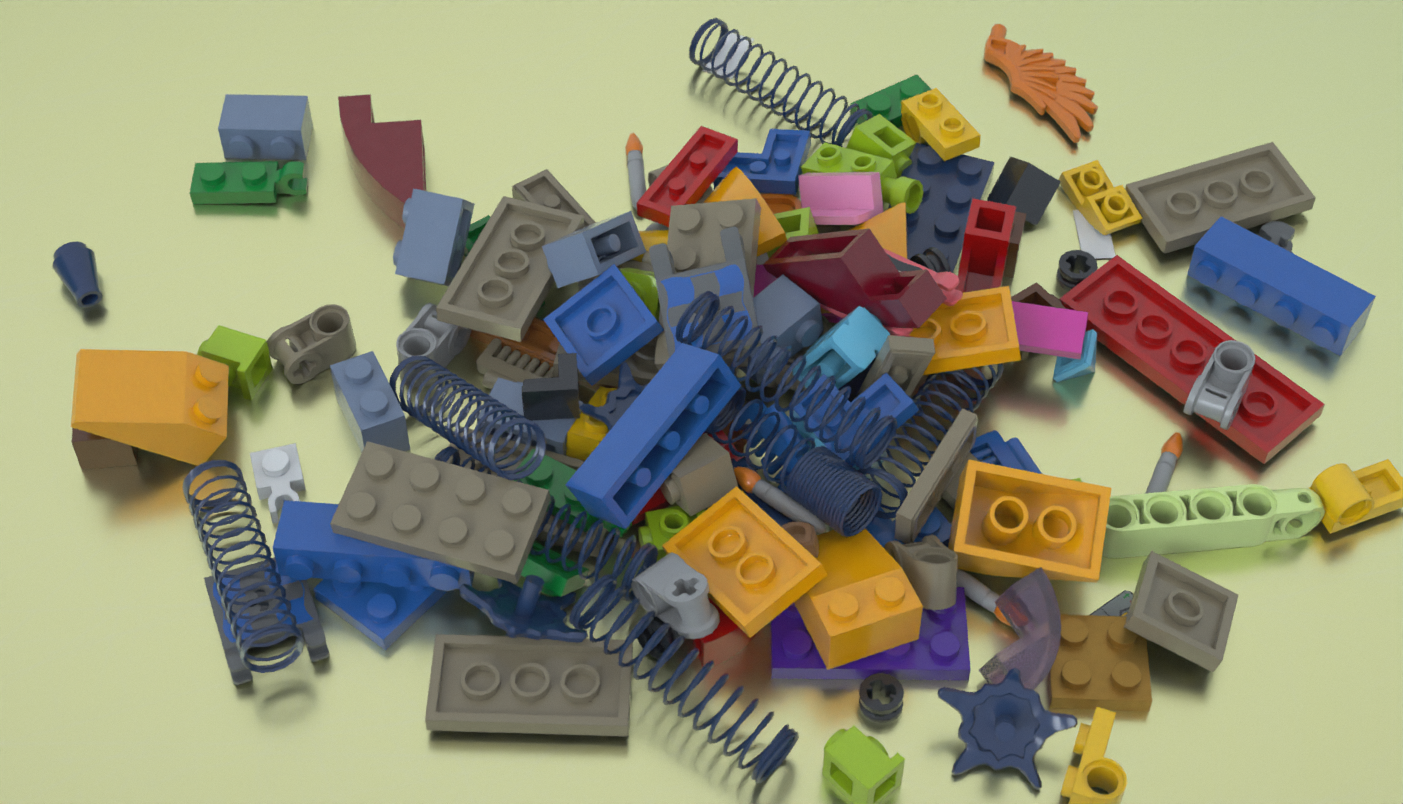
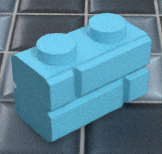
M858 306L817 339L806 351L807 353L803 355L806 356V365L798 380L801 382L813 367L821 366L820 377L823 374L827 377L835 376V386L838 389L866 369L879 353L890 333L874 314L870 313L865 307ZM800 361L792 370L793 375H795L798 371L802 361ZM815 371L805 383L804 386L806 388L812 382L817 371Z

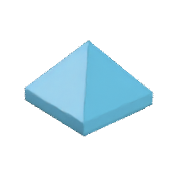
M1093 329L1085 332L1081 360L1057 356L1053 374L1055 381L1060 382L1095 373L1097 332Z

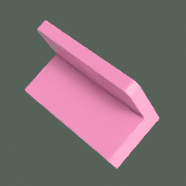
M880 172L806 173L798 176L802 208L810 207L816 225H857L884 212Z

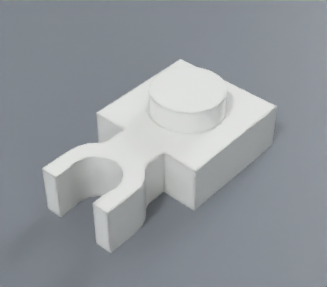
M296 443L250 453L258 496L260 500L269 498L268 506L273 524L279 522L277 512L283 507L284 500L300 501L296 492L306 490Z

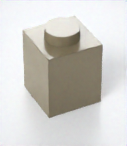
M707 433L701 435L660 486L665 499L670 504L677 503L690 516L715 504L733 488L738 487L729 452Z

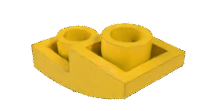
M1098 160L1061 173L1059 181H1061L1060 185L1077 210L1101 234L1107 235L1141 222L1142 217L1124 186L1114 187Z

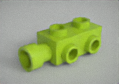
M824 142L801 166L803 174L880 172L883 204L884 202L889 203L893 207L899 203L906 202V213L911 214L918 209L922 201V183L919 180L904 176L897 179L894 161L891 159Z

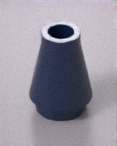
M78 241L60 246L53 255V270L74 296L79 307L88 308L98 304L102 300L103 295L99 286L94 251L87 248L83 242Z

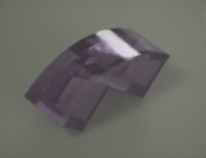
M1041 567L1012 584L995 601V604L1020 639L995 654L979 669L988 684L1001 683L1009 670L1017 668L1021 672V681L1024 688L1034 690L1049 673L1056 659L1061 639L1060 610L1054 589Z

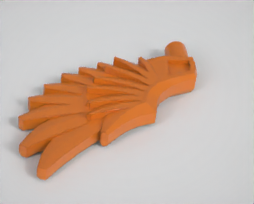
M993 25L985 43V61L1001 68L1010 81L1011 92L1028 101L1039 115L1042 116L1046 111L1065 131L1073 143L1080 142L1079 126L1086 132H1091L1094 127L1086 112L1094 115L1098 110V106L1092 102L1095 92L1085 87L1087 80L1075 76L1077 69L1065 66V60L1053 59L1054 54L1051 52L1043 53V49L1026 50L1025 44L1019 45L1010 39H1005L1007 29L1004 25Z

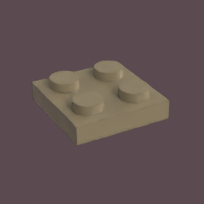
M1151 551L1143 562L1124 627L1214 672L1223 661L1239 595Z

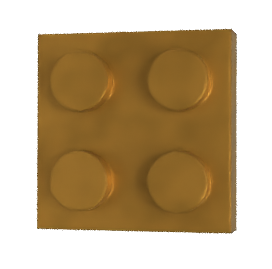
M1046 614L1044 632L1049 708L1096 710V707L1115 711H1150L1152 692L1146 638L1124 627L1127 616Z

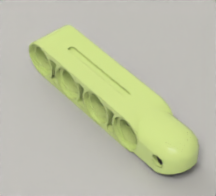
M1257 484L1110 497L1102 556L1107 558L1148 556L1151 551L1157 554L1250 547L1263 544L1265 541L1296 539L1304 536L1318 525L1325 514V509L1321 498L1311 489L1289 488L1271 490L1268 487ZM1297 519L1302 523V526L1295 528L1290 525L1289 521Z

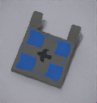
M737 227L726 228L720 232L726 262L675 273L673 256L666 244H657L649 248L669 358L681 345L675 337L680 317L688 305L699 294L706 291H712L720 299L719 308L709 326L721 310L727 306L734 307V315L729 326L712 345L706 348L707 351L718 352L726 332L741 316H748L749 323L747 329L738 343L728 353L736 352L749 331L758 326L747 270L744 242ZM706 301L691 316L683 332V338L688 336L690 326L696 314ZM708 307L704 310V312H703L702 315L700 316V318H699V320H698V322H697L695 328L698 326V324H699V323L701 322V320L703 319L704 315L706 314V312H707V310H708ZM728 310L719 319L712 330L708 342L723 327L731 310ZM745 320L741 321L726 341L723 351L737 337ZM709 326L695 341L691 342L694 347H702ZM759 330L748 339L742 350L751 347ZM760 339V341L758 342V344H757L756 347L762 345V344H761V339Z
M264 561L227 571L226 574L239 575L249 569L258 568ZM270 562L264 566L265 568L272 569ZM258 571L251 576L239 578L231 587L245 588L254 583L262 582L269 576L270 572ZM213 576L205 577V585L233 684L239 685L249 682L253 679L252 673L242 664L236 646V639L232 635L231 625L228 623L226 611L223 609L221 597L217 591V584L214 582ZM275 576L269 580L277 583ZM280 576L281 585L286 590V599L291 604V613L296 617V627L303 633L310 660L314 662L329 657L326 637L307 580ZM223 577L222 583L227 586L233 578ZM262 585L256 589L246 591L236 601L249 602L266 596L275 586ZM278 589L273 595L282 596L280 589ZM228 590L227 597L232 599L238 592ZM267 599L261 603L253 604L245 609L241 615L253 616L274 608L280 600ZM283 603L278 609L287 611L286 604ZM233 604L232 611L237 613L245 605ZM273 613L260 617L249 624L246 629H261L279 622L285 614ZM288 617L283 623L292 625L291 618ZM238 618L236 624L239 627H243L250 619ZM243 632L241 638L245 641L253 633ZM274 632L262 636L253 643L271 642L284 636L287 632Z

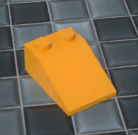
M80 349L76 355L71 427L198 466L205 463L227 438L229 365L186 351Z
M968 459L959 477L948 549L956 552L958 555L957 569L991 576L1097 583L1100 575L1112 488Z
M866 528L858 534L847 538L834 530L817 535L819 553L816 559L822 563L827 576L794 603L827 670L918 640L923 605L902 567Z

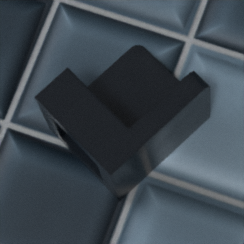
M1010 156L987 201L1016 206L1015 212L1026 213L1025 221L1037 225L1061 181L1029 162Z
M577 353L558 354L559 377L525 379L523 381L522 402L523 413L526 419L533 421L580 418Z

